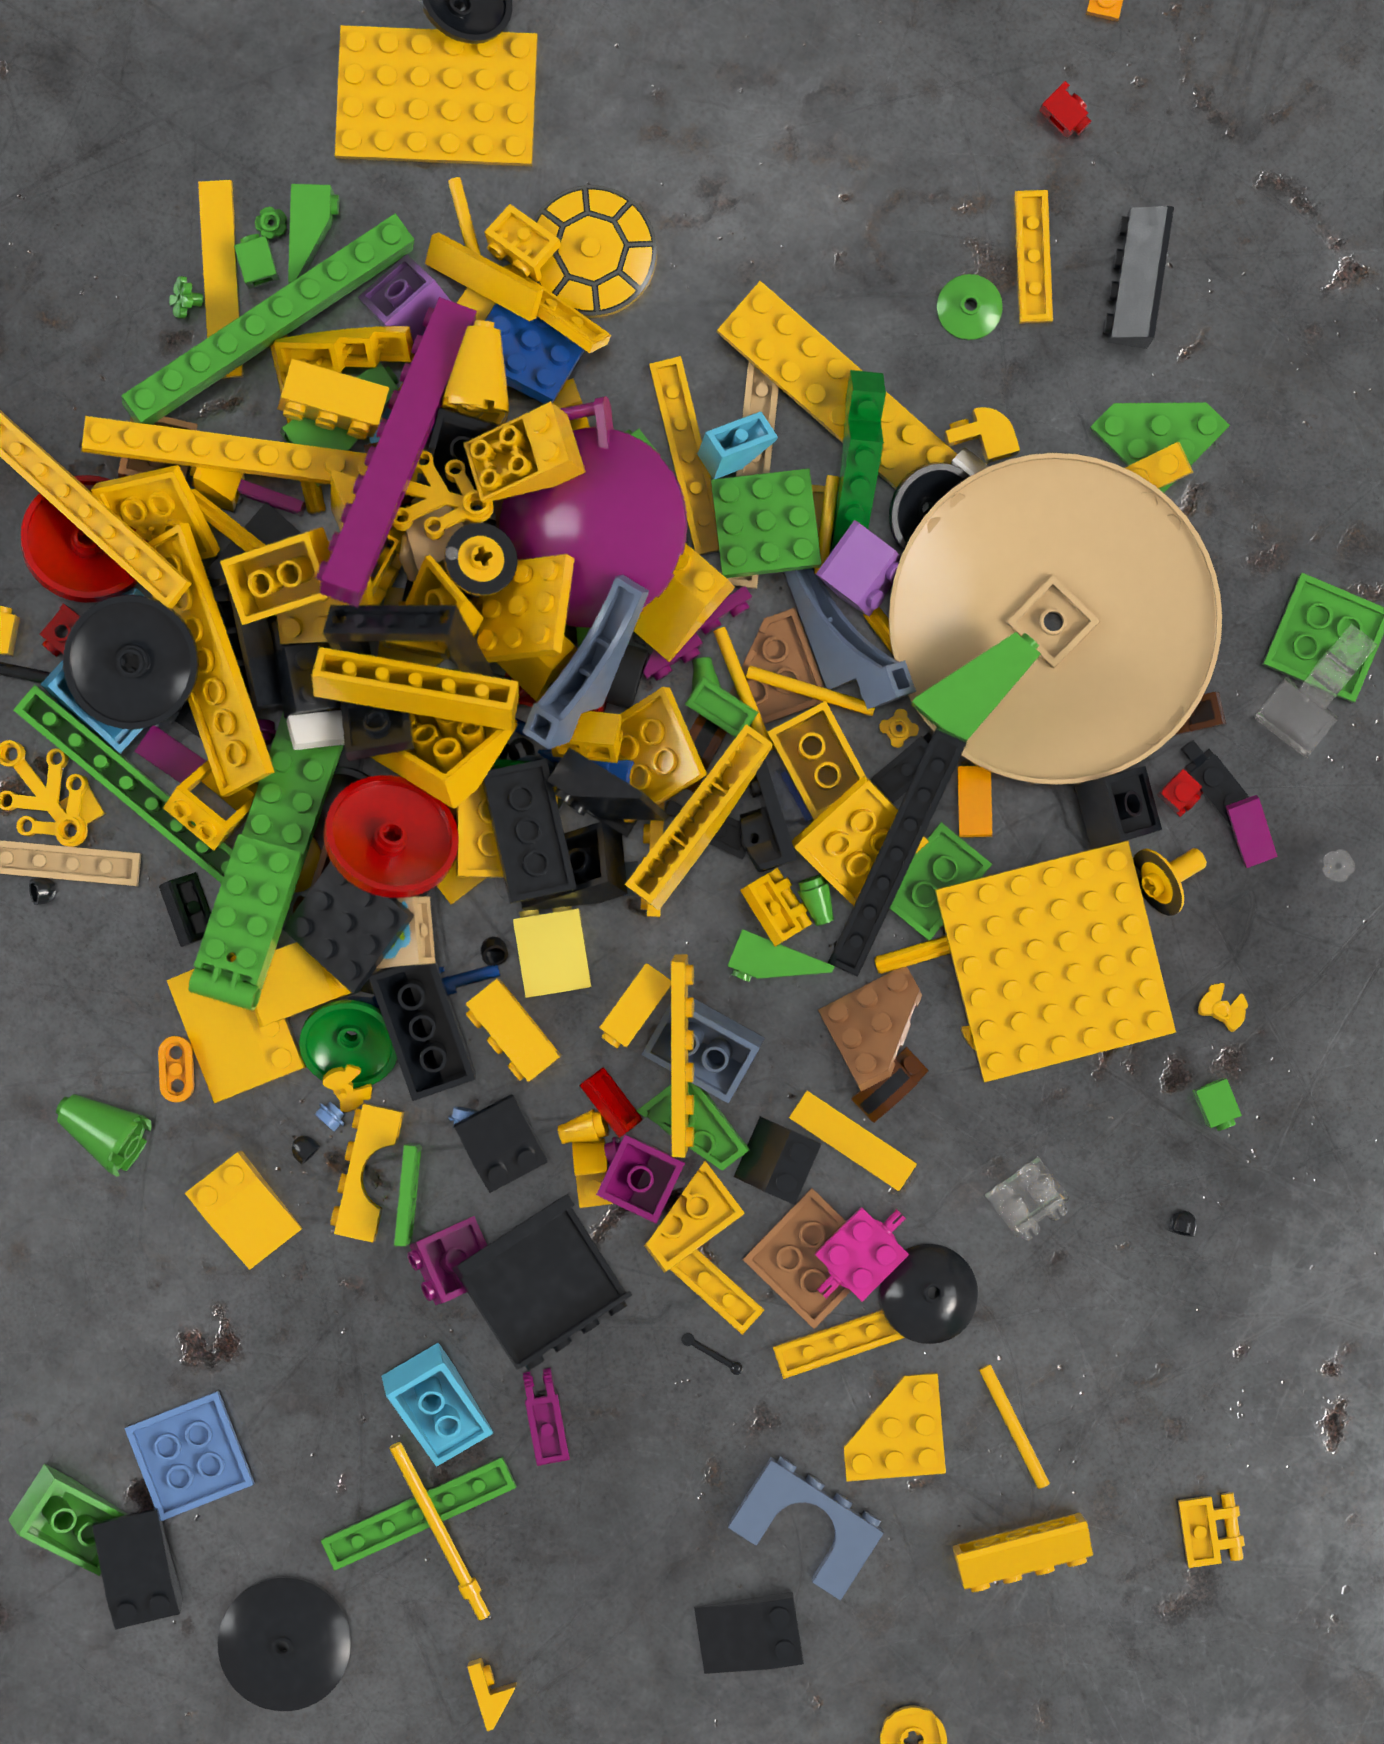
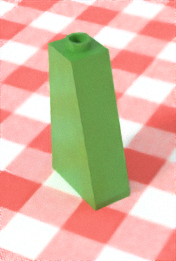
M381 363L376 368H369L356 377L389 387L384 408L388 405L393 391H398L396 384L399 381L389 366L384 368ZM305 417L302 418V421H290L280 431L286 443L350 451L359 440L347 434L348 430L335 427L334 430L323 429L315 425V420ZM315 483L317 487L322 485V483Z
M1015 632L915 697L910 705L936 727L968 740L1041 655L1036 650L1039 644L1026 633L1020 636Z

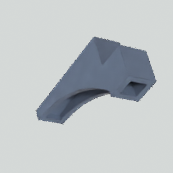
M814 568L784 572L787 584L791 589L798 608V614L806 630L810 647L819 666L820 675L827 689L838 688L857 681L860 694L864 699L867 709L888 704L916 692L906 662H898L871 644L855 629L833 601L823 581L814 574Z
M624 575L616 576L609 594L588 634L560 676L537 703L533 704L522 733L545 748L551 749L570 742L581 713L603 706L649 590Z

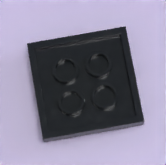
M330 862L285 924L283 930L351 993H359L415 915L397 898L374 895L356 887L345 879Z

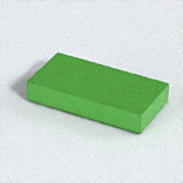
M702 676L685 705L735 738L746 724L748 726L752 724L759 713L704 676Z

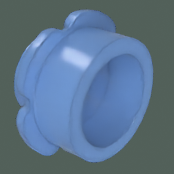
M329 1102L327 1106L322 1103L319 1104L320 1108L314 1115L335 1132L340 1125H345L341 1120L345 1114L333 1103Z
M455 1106L452 1116H448V1119L456 1124L478 1111Z

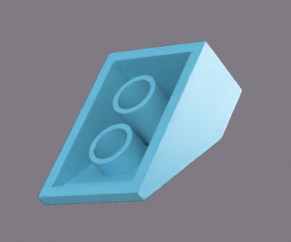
M439 1343L382 1375L386 1397L436 1467L493 1434L490 1425L462 1377Z

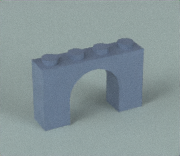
M780 1456L778 1461L770 1457L728 1522V1528L757 1546L775 1516L783 1508L794 1503H810L820 1507L830 1516L834 1524L835 1534L831 1548L811 1578L814 1584L841 1601L884 1534L883 1529L879 1527L881 1521L865 1510L862 1515L851 1508L853 1503L843 1495L836 1492L834 1497L822 1490L825 1484L808 1474L805 1479L794 1472L797 1466L784 1457Z

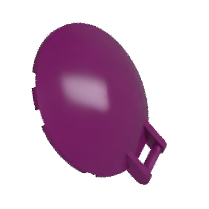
M606 396L595 398L594 402L560 408L568 415L569 420L589 416L596 417L597 426L573 430L585 473L555 487L504 498L500 514L499 529L512 541L516 550L517 561L567 554L574 558L565 625L580 628L592 627L616 576L624 575L649 590L643 608L655 597H659L675 575L673 571L680 554L683 555L687 536L685 500L674 472L669 469L660 457V454L650 445L628 433L614 430L611 404Z

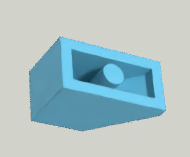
M758 412L705 432L697 455L713 480L744 468L772 445L778 436L763 413Z

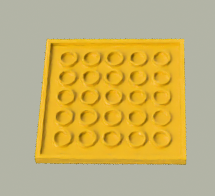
M1128 840L935 889L983 1082L1176 1033Z

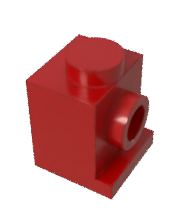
M1064 81L1042 103L1040 112L1068 138L1073 132L1080 135L1092 120L1087 117L1089 113L1085 110L1087 108L1086 103L1077 94L1073 93L1070 95L1067 92L1070 85Z
M63 603L60 610L39 634L45 639L41 645L56 657L60 653L63 654L67 637L81 616ZM61 626H66L68 629V634L64 638H59L57 635V630Z
M1182 769L1156 795L1181 817L1198 802L1203 792L1200 790L1202 786L1188 772Z

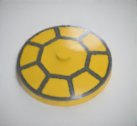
M577 186L551 198L534 217L533 220L559 238L561 243L557 251L540 268L542 278L537 283L587 318L605 317L624 310L633 304L648 287L654 274L657 260L656 237L645 212L627 195L605 186Z

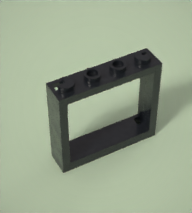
M330 605L323 635L334 650L366 655L358 641H444L459 669L449 670L493 677L490 665L456 605H359L358 607L353 605ZM444 617H448L446 623H442Z

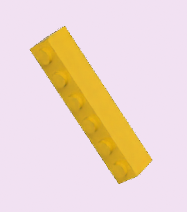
M319 647L312 673L314 697L510 731L513 729L519 704V681Z

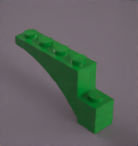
M850 370L846 393L842 460L831 552L854 520L865 528H869L884 443L881 427L886 396L883 373Z

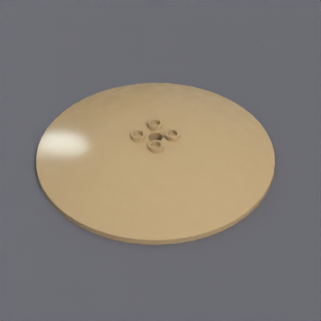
M1065 453L1032 454L1000 462L971 475L952 488L924 516L911 535L894 576L889 608L890 643L894 659L898 662L905 661L916 689L915 693L908 695L912 702L915 697L1016 632L1020 636L1023 633L1029 635L1039 644L1036 650L1041 655L968 739L961 756L992 773L1013 780L1034 784H1076L1110 776L1139 763L1162 747L1189 719L1206 691L1217 662L1222 631L1221 595L1216 572L1200 535L1179 507L1155 485L1132 471L1098 458ZM1057 613L1060 615L1063 623L1059 630L1051 631L1045 627L1044 617L1047 614ZM918 712L924 722L935 732L937 727Z

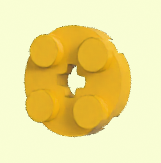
M916 1705L904 1706L895 1710L884 1720L880 1732V1744H904V1739L909 1736L908 1733L911 1731H915L916 1735L923 1736V1740H920L918 1744H947V1735L941 1720L931 1709Z

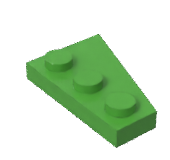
M688 1082V1095H694V1114L688 1115V1127H694V1146L689 1148L720 1170H724L750 1149L707 1092ZM671 1085L637 1110L639 1114L655 1122L670 1135H672Z

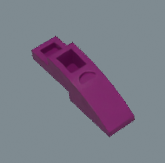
M744 586L727 596L670 662L656 650H653L643 672L645 678L649 680L654 677L658 681L673 671L670 666L679 660H682L685 664L699 656L701 653L698 649L703 646V642L698 633L703 631L707 635L722 625L719 621L720 619L729 614L735 618L750 608L748 602L752 600V595L747 587Z

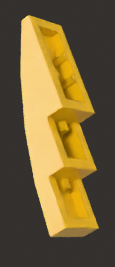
M410 326L338 329L285 337L274 341L280 372H288L291 359L341 373L345 367L376 368L380 361L411 362L415 354L411 353L413 340Z

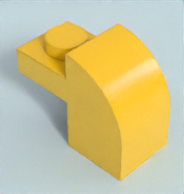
M974 408L971 413L973 423L969 424L968 419L949 424L950 429L945 430L944 433L946 445L949 447L979 439L986 464L1018 455L1020 451L1011 422L1002 413L991 408Z

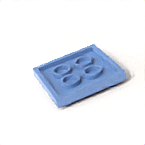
M219 1391L124 1428L155 1508H158L161 1521L255 1484Z

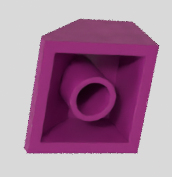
M625 1134L596 1195L649 1221L657 1223L684 1167L685 1161L672 1157V1155Z

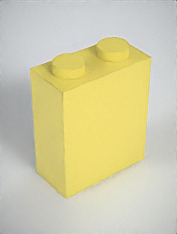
M572 906L552 908L553 913L541 915L539 910H527L519 912L520 918L513 919L526 998L592 987L579 909H572Z

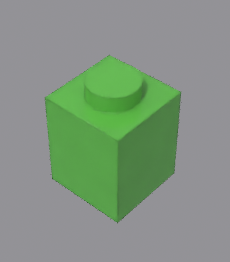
M259 234L248 235L240 239L241 243L234 245L244 282L248 289L280 280L270 243L266 236L260 237Z
M1221 1078L1192 1090L1207 1127L1213 1128L1216 1126L1217 1131H1221L1236 1125L1234 1119L1242 1116L1227 1078Z

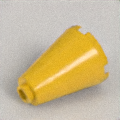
M475 320L474 326H467L442 398L443 406L457 409V404H462V408H466L467 411L502 414V411L505 413L509 412L501 330L494 328V322Z

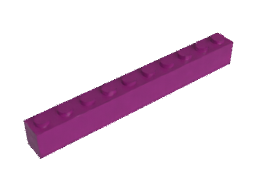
M439 297L435 308H428L423 321V326L426 327L424 335L418 334L416 336L411 351L415 356L412 363H405L400 376V381L403 382L400 391L394 390L388 405V409L392 410L388 419L382 418L376 437L380 438L376 447L370 446L364 462V465L368 466L364 476L359 474L355 481L352 493L356 494L353 504L346 503L340 522L344 523L340 533L334 532L328 550L332 551L329 561L323 560L319 567L316 579L321 581L320 594L355 607L359 606L433 428L439 408L442 406V398L467 326H474L476 310Z

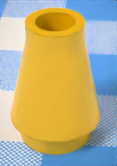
M592 1109L564 1124L558 1125V1134L562 1144L602 1141V1137L609 1136L607 1121L600 1112H595Z

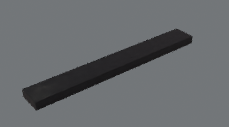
M939 727L936 728L830 956L828 964L858 977L968 740Z

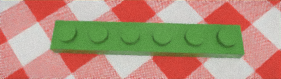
M502 1456L428 1490L427 1493L443 1522L511 1491L517 1486ZM412 1497L322 1538L321 1543L335 1571L430 1528L415 1497Z

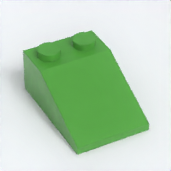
M44 1464L8 1521L19 1536L100 1576L101 1569L92 1524L128 1514L73 1478Z

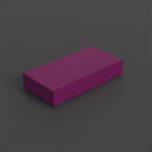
M242 479L240 481L238 491L241 496L263 504L267 502L271 507L300 517L304 515L306 509L304 501Z
M155 725L151 726L134 751L179 783H182L206 762L205 759Z
M1257 795L1225 806L1243 864L1246 868L1278 857L1260 799Z

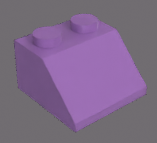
M407 254L358 297L382 326H410L413 343L418 334L422 336L426 330V327L423 326V321L428 308H435L439 297L451 301L436 281Z
M854 520L816 575L841 600L870 617L872 612L882 604L885 594L892 586L901 556L892 547Z

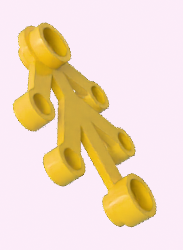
M423 450L419 460L427 459L429 463L426 465L417 464L415 470L424 475L429 486L410 481L405 494L424 500L407 508L400 507L393 526L397 530L405 531L412 526L413 520L443 506L456 508L441 517H429L424 522L425 535L429 539L437 540L444 535L445 529L464 520L472 523H481L489 519L493 513V501L481 502L478 490L474 489L465 474L464 463L457 459L447 462L445 475L450 482L457 484L462 495L449 492L434 466L432 454ZM453 468L461 470L458 474H452L449 471ZM475 505H479L482 507V509L479 511L471 510V508ZM399 516H406L408 518L405 522H399L396 519ZM431 525H438L440 527L437 531H431L428 528Z
M12 740L1 742L0 764L14 767L36 797L17 795L15 792L7 790L0 793V808L7 811H13L16 808L48 811L55 820V822L37 821L34 817L23 816L17 821V831L24 836H33L35 834L55 835L62 845L68 847H75L83 843L87 837L88 827L85 820L80 817L82 794L87 791L89 786L87 778L80 774H72L67 778L66 787L69 790V796L65 812L59 804L62 768L67 766L69 756L58 748L51 749L47 753L46 761L49 766L47 784L45 786L25 760L26 753L24 747L19 742ZM15 748L18 755L15 760H11L9 752ZM56 753H60L62 760L56 765L53 757ZM79 778L82 785L78 790H75L73 782ZM10 795L12 797V804L6 807L4 798ZM27 820H30L32 823V828L29 832H26L23 828ZM74 824L77 831L71 837L68 834V828Z

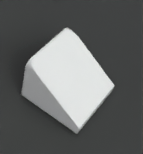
M963 448L951 462L952 465L964 470L969 476L989 467L967 448Z

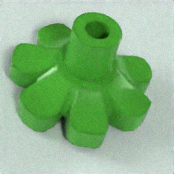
M183 276L177 277L173 287L175 295H170L169 305L174 306L173 314L175 318L181 319L186 318L188 308L202 306L203 303L202 293L191 292L192 283H187V277Z

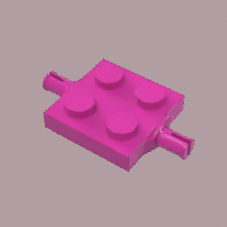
M860 1207L814 1253L826 1265L831 1275L817 1290L827 1299L841 1285L850 1289L863 1301L909 1255L897 1243L892 1233L906 1218L896 1209L882 1223L872 1218Z

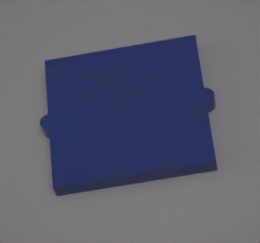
M783 768L777 769L776 773L801 818L806 822L812 819L786 770Z

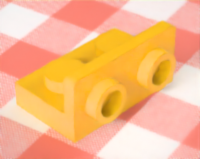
M511 204L484 231L488 242L487 248L494 257L499 260L506 259L520 276L524 278L529 276L536 282L542 278L540 268L561 246L559 238Z

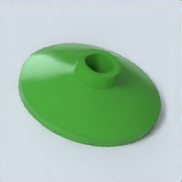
M966 274L950 280L941 290L937 301V315L940 323L948 333L963 340H976L985 337L995 329L1002 315L1003 305L999 291L993 283L979 275ZM967 300H974L977 308L969 311L965 308L964 303Z

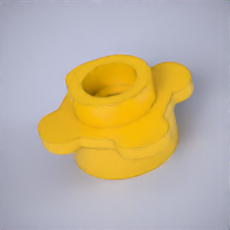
M902 708L895 710L894 715L890 719L882 720L879 725L880 731L887 734L888 738L891 739V745L895 748L902 747L906 739L910 736L915 737L919 732L918 725L909 720L907 711ZM897 725L902 726L901 731L896 730Z

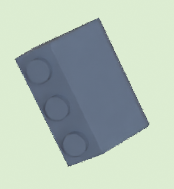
M694 999L693 1018L688 1017V1030H694L693 1050H688V1062H694L693 1084L729 1104L765 1038ZM671 1002L642 1053L644 1057L671 1071Z

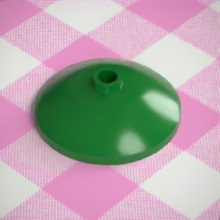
M338 1000L327 1003L317 1008L306 1019L302 1027L299 1039L301 1057L307 1068L320 1080H323V1076L329 1070L336 1067L345 1068L347 1064H351L361 1068V1073L351 1081L353 1089L381 1081L396 1064L397 1056L381 1010L368 1003L356 1000ZM347 1031H354L357 1034L350 1035Z

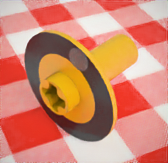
M471 523L461 527L451 536L445 548L444 562L448 575L459 588L470 594L484 596L495 594L510 583L517 568V554L512 541L502 530L486 523Z
M1197 848L1187 851L1170 862L1151 849H1142L1133 857L1143 897L1155 910L1167 916L1176 915L1183 908L1184 892L1181 882L1206 867V859Z

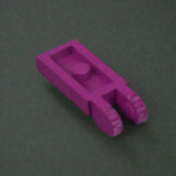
M551 1368L543 1369L542 1376L543 1382L546 1385L547 1395L535 1397L534 1380L531 1373H523L527 1397L525 1405L537 1466L570 1460L558 1393L555 1394Z

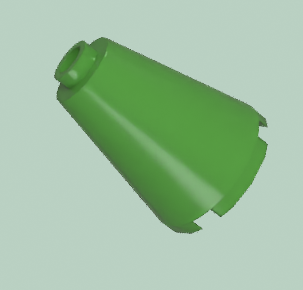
M73 1094L69 1098L64 1097L56 1109V1114H58L57 1122L103 1168L116 1177L120 1176L118 1172L120 1168L127 1171L137 1160L147 1142L142 1138L146 1129L151 1132L152 1128L151 1120L144 1115L77 1094Z

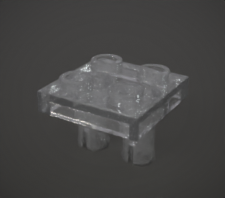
M1039 1157L1024 1165L1019 1171L997 1184L985 1194L989 1203L1015 1237L1021 1236L1024 1240L1033 1238L1028 1231L1030 1228L1035 1235L1039 1234L1040 1226L1038 1222L1046 1216L1051 1221L1059 1220L1060 1217L1056 1213V1209L1064 1216L1067 1213L1065 1203L1071 1199Z

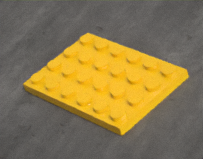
M340 25L335 158L532 166L537 33L502 32L488 42L470 44L454 40L438 29Z

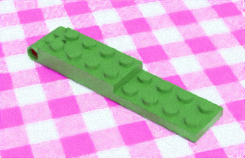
M284 712L282 713L269 752L275 772L259 782L242 835L238 834L194 963L195 969L189 982V992L251 1011H254L258 1005L261 991L344 746L335 745L294 750L287 726V719L284 718ZM236 956L235 961L231 962V958Z

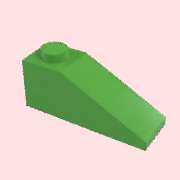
M291 184L289 284L308 271L333 225V215L339 214V195H334L331 185Z
M742 929L727 967L733 969L732 976L750 982L751 977L760 979L832 973L835 966L781 944L775 947L771 940Z

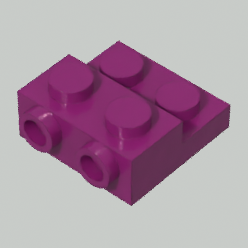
M475 1216L409 1244L411 1251L408 1252V1259L415 1271L420 1269L425 1282L421 1283V1289L425 1298L428 1301L433 1300L435 1305H439L467 1292L452 1268L487 1246Z

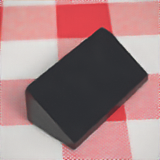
M194 872L161 884L159 889L180 946L184 947L203 940L211 912L197 873Z

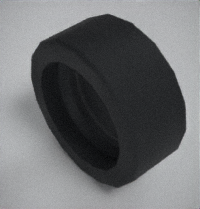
M627 645L607 694V703L627 709L633 706L645 667L648 650Z

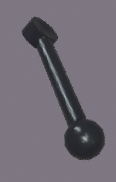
M685 1333L682 1336L681 1341L685 1346L692 1345L729 1367L731 1373L735 1375L742 1373L743 1366L740 1362L733 1363L696 1341L691 1333Z

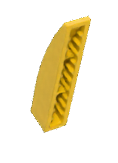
M746 724L625 885L659 911L718 832L774 744Z

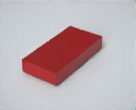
M604 1067L579 1085L619 1138L643 1120Z

